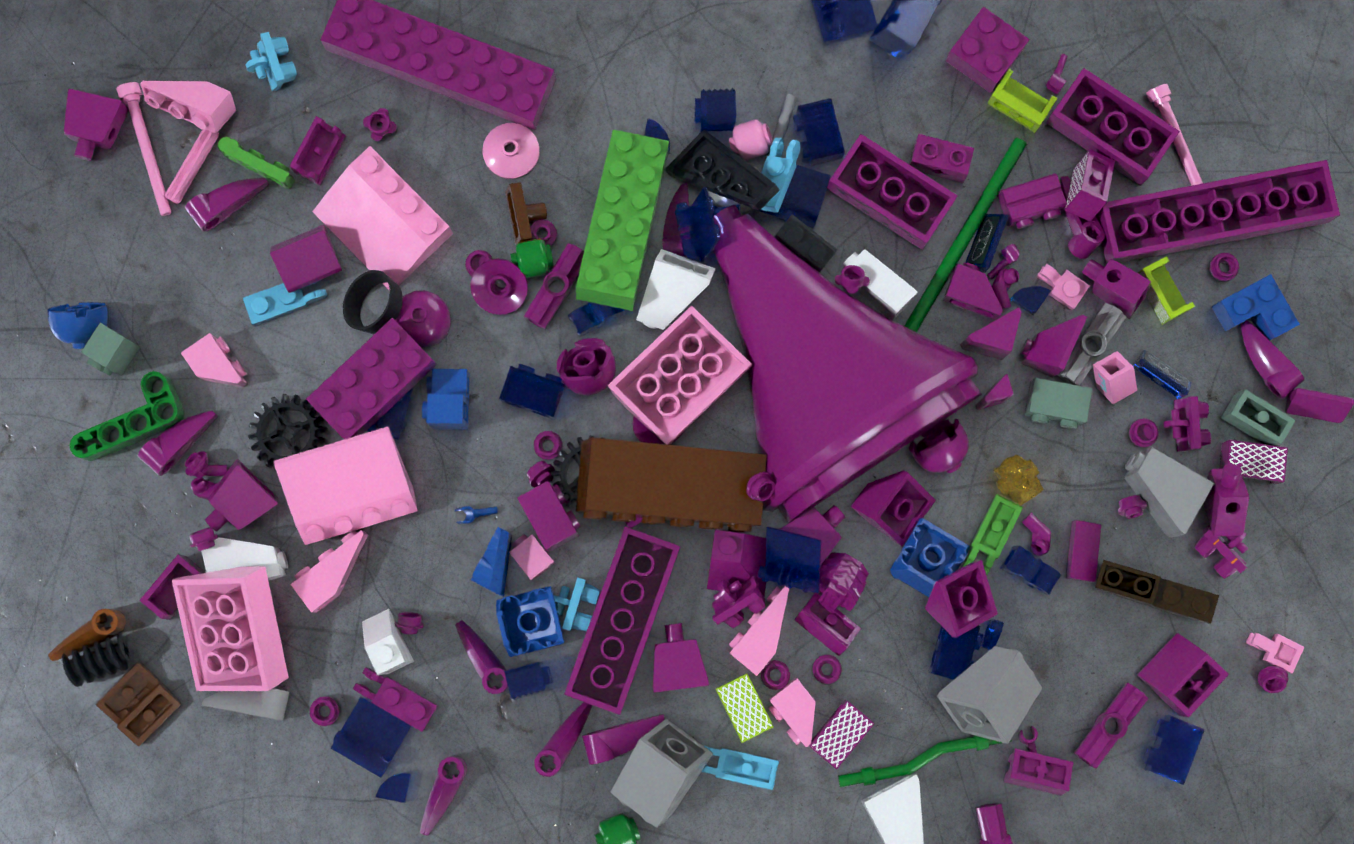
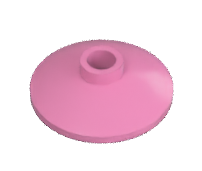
M505 123L499 125L487 135L484 141V161L487 167L499 177L506 179L523 177L537 164L539 158L537 138L530 129L521 124ZM508 144H513L516 147L511 153L505 151V147Z

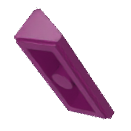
M1007 374L999 379L975 405L976 409L981 410L1002 404L1013 396L1014 393Z
M1297 388L1288 394L1285 411L1288 414L1342 423L1354 405V399Z
M1080 520L1072 521L1066 579L1096 582L1101 524Z
M815 592L795 617V621L836 655L840 656L849 647L862 628L837 608L833 610L831 607L828 608L826 605H823V602L820 603L818 600L821 595Z

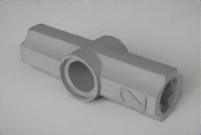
M1108 303L1103 305L1083 336L1077 340L1064 370L1057 374L1061 380L1067 384L1078 386L1081 384L1125 320L1126 316L1120 309ZM1086 339H1092L1096 342V352H1091L1086 348Z

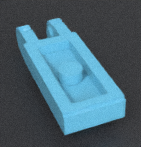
M775 137L773 144H771L770 156H767L761 173L774 182L780 191L761 210L779 212L796 169V161L801 148L798 140L790 141L786 150V158H781L784 149L783 138Z
M284 283L246 296L243 298L251 324L257 326L308 307V304L322 300L328 295L326 289H319L305 296L302 288L289 293Z
M704 746L714 756H719L717 768L706 764L701 772L713 774L716 778L773 790L779 760L722 747L717 749Z

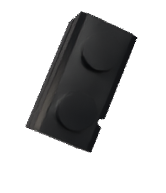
M792 214L774 236L781 244L818 272L822 271L838 250Z

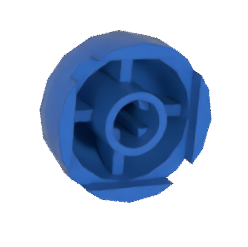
M82 302L78 303L79 305L69 307V304L48 308V322L51 332L60 341L72 343L74 349H83L99 323L105 326L108 325V310L105 303Z

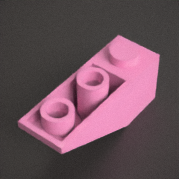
M142 81L140 83L144 99L148 105L155 109L160 108L169 112L177 119L187 120L200 129H207L216 134L236 111L231 92L208 81Z
M355 530L350 532L341 540L343 544L335 551L332 548L328 549L318 557L320 561L311 569L307 566L294 576L296 580L290 585L312 613L319 612L340 596L368 537L365 531L361 530L357 533Z
M787 585L782 589L776 587L766 599L770 603L763 612L754 613L747 623L751 627L747 632L742 634L739 631L729 643V646L733 648L729 654L755 676L762 671L776 654L789 593Z

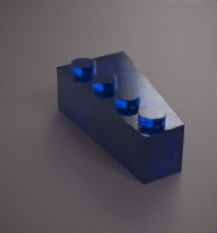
M892 0L869 40L895 58L905 53L909 54L916 47L936 7L942 0Z

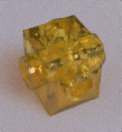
M1019 455L1006 458L999 467L993 470L998 478L996 485L1004 496H1008L1019 506L1044 491L1037 478L1039 470L1030 459L1026 461Z

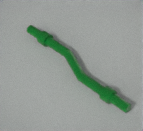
M975 735L973 737L939 742L906 764L878 769L866 767L861 768V772L838 775L840 787L863 783L864 786L876 784V781L911 775L942 754L976 748L977 751L989 749L990 745L1001 744L1002 742Z

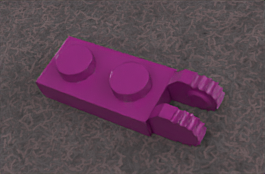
M365 667L362 673L367 678L382 684L377 694L363 684L356 683L353 689L372 700L373 704L423 732L438 705L392 678L377 675L375 671Z

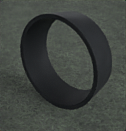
M370 270L361 274L352 282L344 297L343 316L346 323L353 329L375 334L391 318L396 321L403 303L401 288L382 271ZM381 283H388L390 294L384 312L375 322L364 327L360 317L363 300L372 288Z

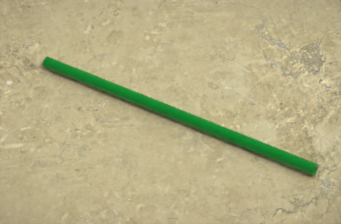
M1014 138L904 327L916 333L1025 150L1027 143L1024 140Z

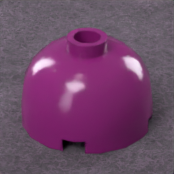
M420 290L403 296L402 308L396 322L421 348L439 344L448 335L451 327V315L446 302L437 294Z
M587 338L574 343L576 347L572 348L569 352L565 349L560 354L556 369L566 387L579 395L589 396L605 390L615 377V357L611 348L601 339Z
M947 419L921 435L924 438L917 444L915 441H912L908 448L916 462L928 472L941 473L946 471L947 473H952L961 467V462L966 457L969 449V439L958 419H954L953 424Z

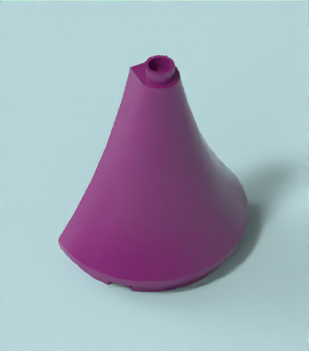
M736 205L723 209L707 222V226L713 233L710 244L729 294L744 355L752 363L747 372L754 407L758 454L767 455L765 472L772 477L775 483L773 494L763 501V509L765 511L774 512L779 509L786 521L790 523L982 395L972 380L978 374V365L973 357L930 340L904 327L844 292L783 246L753 219L750 214L742 215Z

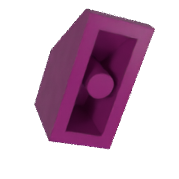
M970 263L957 264L953 270L943 301L997 320L1001 316L1003 309L986 274L980 272V268Z

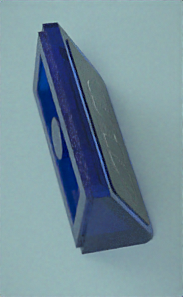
M986 214L977 230L965 263L976 265L980 268V272L986 273L990 268L1008 220V215Z
M1146 350L1141 352L1132 365L1135 370L1177 399L1186 396L1190 391L1191 382Z

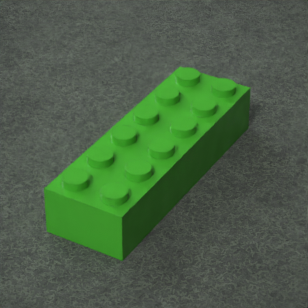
M613 129L576 284L577 300L633 311L667 162L668 140Z

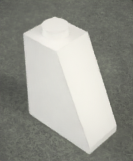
M661 249L655 259L636 320L643 322L649 328L664 330L709 285L716 268Z
M865 249L859 255L854 252L843 263L845 266L855 265L864 270L865 276L870 279V283L868 286L861 287L858 291L885 317L894 320L918 293L912 286Z
M218 537L214 540L215 545L201 551L207 573L237 567L265 566L269 581L286 576L285 569L288 568L285 552H280L278 547Z
M390 609L362 621L364 648L377 675L390 674L414 662L399 628L395 626V620Z
M916 774L908 775L861 800L884 844H924L920 785Z

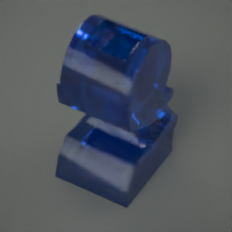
M588 302L586 305L571 312L568 318L574 323L578 336H583L603 326L608 317L611 316L616 319L627 313L621 308Z
M1020 545L1011 548L1000 569L1011 575L1023 577L1026 585L1046 595L1051 594L1056 582L1061 577L1057 570L1042 562L1041 559L1034 558L1031 552Z

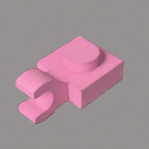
M1048 264L1045 267L1043 266L1037 274L1040 280L1053 287L1048 295L1070 310L1075 309L1090 285L1067 269L1060 275L1057 270Z
M1250 632L1246 644L1266 652L1263 661L1273 666L1282 667L1287 673L1292 674L1304 650V646L1280 634H1274L1272 640L1259 633L1254 634Z

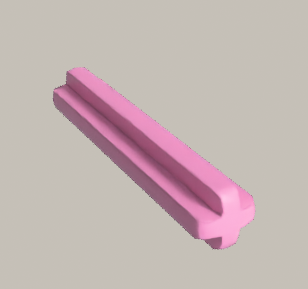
M202 129L165 193V197L176 204L181 202L219 137V133L216 134L207 129Z

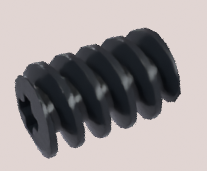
M121 633L117 634V643L115 644L110 637H107L105 640L106 647L104 648L99 641L94 642L95 651H91L88 645H84L83 655H80L77 649H72V659H69L63 653V668L69 681L74 686L79 687L83 685L84 681L91 683L95 680V677L103 679L107 673L114 675L118 669L126 671L129 668L130 652L126 640Z

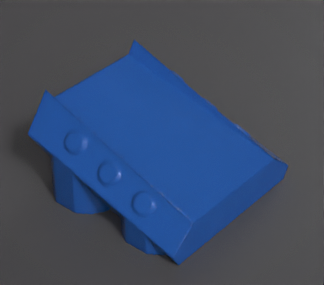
M920 518L892 565L890 572L894 579L903 581L929 598L936 581L959 569L970 550V546L924 518Z
M498 527L483 557L477 564L471 580L504 597L512 535Z
M551 586L496 600L498 623L503 644L509 657L565 644Z

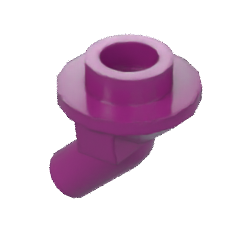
M204 451L192 453L185 462L186 474L199 479L203 476H224L227 472V465H208V456Z

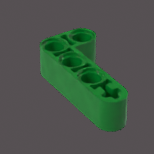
M156 371L145 374L140 385L147 404L77 433L73 436L69 445L72 454L87 461H94L164 432L182 421L185 415L184 409L171 379ZM161 379L163 381L162 389L157 393H153L152 384L156 380ZM172 405L174 409L172 417L164 420L163 410L167 406ZM145 417L147 421L145 428L137 431V420ZM118 428L119 438L111 443L109 433L111 430ZM86 441L93 443L87 447L88 452L83 451V448L86 447Z

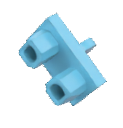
M269 32L261 33V41L257 43L258 50L250 51L252 59L246 62L245 65L248 72L257 73L258 79L268 77L273 92L280 90L283 83L295 80L297 72L293 62L279 64L277 58L288 54L286 38H271Z
M577 577L571 600L567 599L570 588L562 586L559 596L554 595L560 616L563 614L565 605L569 606L562 629L587 631L592 616L578 612L580 603L585 601L596 605L601 590L587 584V580Z

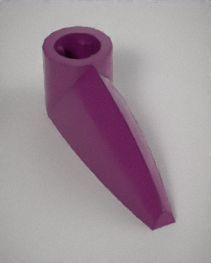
M1068 176L1060 177V185L1067 201L1071 179ZM1065 211L1073 237L1068 242L1070 252L1080 259L1089 258L1104 240V230L1096 216L1091 221H1087Z
M252 178L232 182L207 194L201 193L196 195L186 204L185 210L200 229L206 232L215 228L267 187L269 183L265 178Z
M683 183L679 186L669 205L664 223L662 245L665 251L693 260L688 183Z
M1246 320L1241 325L1248 355L1264 379L1267 388L1276 397L1283 399L1304 381V376L1270 340Z
M208 411L176 423L157 438H152L140 449L138 457L159 476L166 474L218 416L213 411Z
M463 620L456 623L455 626L461 642L482 680L484 689L491 694L505 692L511 683V677L506 668L469 625ZM492 673L496 676H503L504 680L501 681L503 684L501 688L490 685L489 681L492 680L490 677Z
M583 702L560 725L536 756L534 766L540 775L550 777L561 769L584 728L592 708L591 704ZM543 755L546 758L549 755L554 757L555 769L550 767L548 770H545L543 768L544 762L541 760Z
M664 714L582 735L589 765L612 760L634 749L641 737L665 720Z
M449 756L443 759L438 766V774L431 789L422 819L420 833L428 836L437 825L466 776L467 764L460 756ZM455 762L457 763L456 769L460 772L459 775L454 774L453 777H450L446 765H451Z

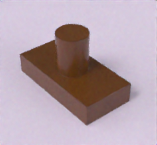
M521 182L509 184L505 195L515 245H517L520 241L531 240L532 234L529 222L547 219V210L544 202L525 204Z

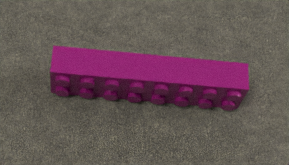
M337 0L320 39L326 51L511 122L521 124L532 130H536L556 81L555 71L552 68L374 0Z
M1327 160L1108 201L1096 214V218L1105 234L1102 247L1106 265L1110 259H1114L1119 263L1325 224L1340 216Z

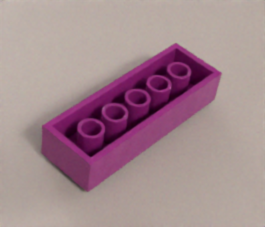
M626 526L624 527L564 695L618 715L621 714L676 562L680 546Z

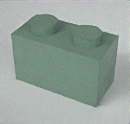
M99 323L81 353L89 357L86 363L109 376H111L112 372L122 376L140 349V346L104 324Z
M1034 378L1030 381L1024 415L1032 416V421L1048 424L1049 420L1061 422V427L1077 429L1078 425L1081 426L1087 423L1093 388Z
M1246 389L1234 395L1221 417L1261 443L1273 446L1282 445L1296 421Z

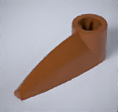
M103 608L98 610L90 621L79 627L48 654V657L52 661L62 659L63 653L67 657L71 656L72 649L82 652L84 645H88L91 648L94 647V642L96 641L102 643L107 637L112 638L123 631L126 625L124 614L117 609ZM106 617L113 618V621L110 623L111 627H105Z

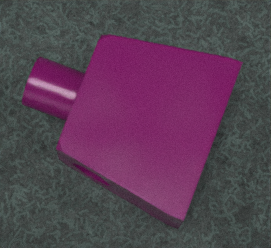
M68 89L64 134L72 141L78 142L74 154L75 157L91 161L95 146L110 149L113 146L129 111L128 107L121 100Z
M1091 259L1082 271V274L1095 281L1092 289L1093 294L1104 302L1120 309L1128 319L1132 317L1145 299L1151 284L1150 280L1114 259H1110L1105 267Z
M237 459L211 492L209 503L215 510L205 518V521L216 532L228 521L236 529L240 530L278 504V498L256 475Z
M1227 464L1224 468L1212 469L1207 477L1214 485L1203 505L1213 536H1241L1244 534L1249 494L1241 474L1242 469L1236 464Z
M835 505L823 515L813 507L780 528L773 535L800 565L812 575L842 538L834 528L846 517Z
M682 623L664 625L667 643L655 644L653 693L709 686V680L696 639L684 641Z

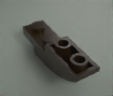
M1103 560L1095 586L1099 590L1207 624L1212 622L1219 598L1217 594L1161 578V576L1107 560Z

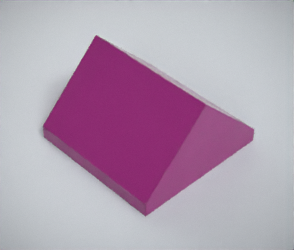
M324 224L276 244L270 250V255L289 293L342 271Z
M1018 307L970 334L960 344L961 348L965 351L1003 360L1012 352L1022 314L1021 309Z
M978 559L936 581L925 606V609L952 637H958L998 615L982 560Z

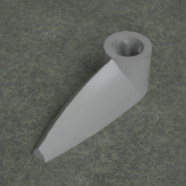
M274 688L269 691H220L204 698L202 706L283 721L290 691Z

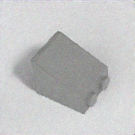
M1153 447L1139 451L1137 455L1133 454L1125 465V469L1128 472L1124 479L1135 494L1140 495L1142 501H1146V509L1165 535L1170 538L1185 535L1214 483Z
M994 646L943 688L937 697L961 732L1009 744L1042 687L1035 678V673L1028 667L1023 659V655L1018 650Z
M665 719L639 739L610 793L617 797L622 804L629 806L641 815L647 823L658 828L671 817L713 753L672 722Z

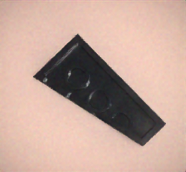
M705 129L664 169L669 176L758 211L780 191L774 182Z

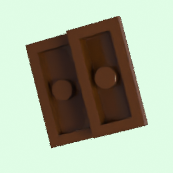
M139 660L96 702V706L117 724V728L138 747L181 705L176 696Z

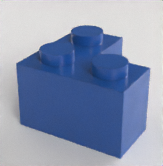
M1271 274L1212 306L1225 332L1251 319L1254 326L1268 340H1272L1300 325Z
M432 369V376H427L426 389L428 396L427 401L422 403V418L426 419L427 424L434 430H468L470 373L467 369Z

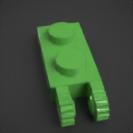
M226 136L218 140L219 151L224 156L287 189H291L295 179L289 173L290 169L277 161L273 165L264 161V155L251 148L248 152L239 145V142L233 138L231 139Z
M998 494L994 496L970 545L972 548L962 568L974 562L980 551L988 555L983 564L986 576L988 575L995 559L999 558L1023 509L1022 506Z

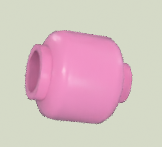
M755 119L736 125L733 128V137L729 138L731 150L736 154L739 153L740 157L746 161L766 155L769 152L770 145L773 144V139L766 123L762 124L759 120Z

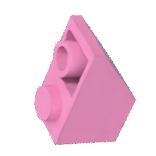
M209 333L181 352L195 375L202 380L244 387L248 384L243 377L247 374L238 360L234 362L227 354L231 349L222 337L217 339Z
M795 678L768 699L772 704L768 710L778 722L783 719L790 729L786 733L797 746L802 743L807 748L812 740L816 701L801 682Z

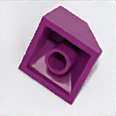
M1084 315L1077 316L1036 334L1032 340L1027 338L1020 353L1024 355L1021 364L1051 378L1064 370L1087 317Z
M903 470L868 483L851 507L868 523L903 547L919 519L924 518L936 500L908 472Z
M715 530L707 589L719 591L718 582L723 579L730 582V584L737 580L743 583L752 576H755L759 580L760 592L765 597L772 539L744 533Z

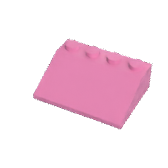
M371 146L346 168L312 211L369 270L384 272L398 285L453 235L448 224ZM382 283L390 291L389 284Z
M691 305L607 386L612 394L665 445H670L752 366V363Z
M389 426L274 461V466L292 517L305 545L418 511L414 488Z
M265 566L237 567L172 579L196 691H269L289 678Z

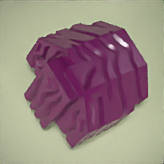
M831 552L828 559H825L818 569L810 586L822 592L818 601L820 603L823 602V605H826L828 608L831 607L833 610L839 605L851 612L867 584L866 579L869 573L862 562L850 555Z

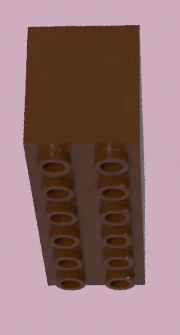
M591 437L581 442L576 512L584 513L583 518L601 519L606 518L607 515H613L612 521L619 522L636 521L637 517L642 518L641 523L659 525L665 524V520H670V526L688 527L694 526V523H699V529H723V525H726L727 531L731 532L752 531V527L761 526L763 501L751 499L747 495V485L752 476L765 472L767 455Z

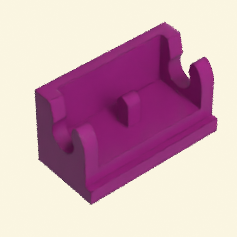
M316 116L295 154L290 168L295 174L321 186L347 136L338 127H331L323 119Z
M1016 748L1009 756L1008 762H1010V767L1004 777L1005 783L1060 796L1069 791L1074 762Z

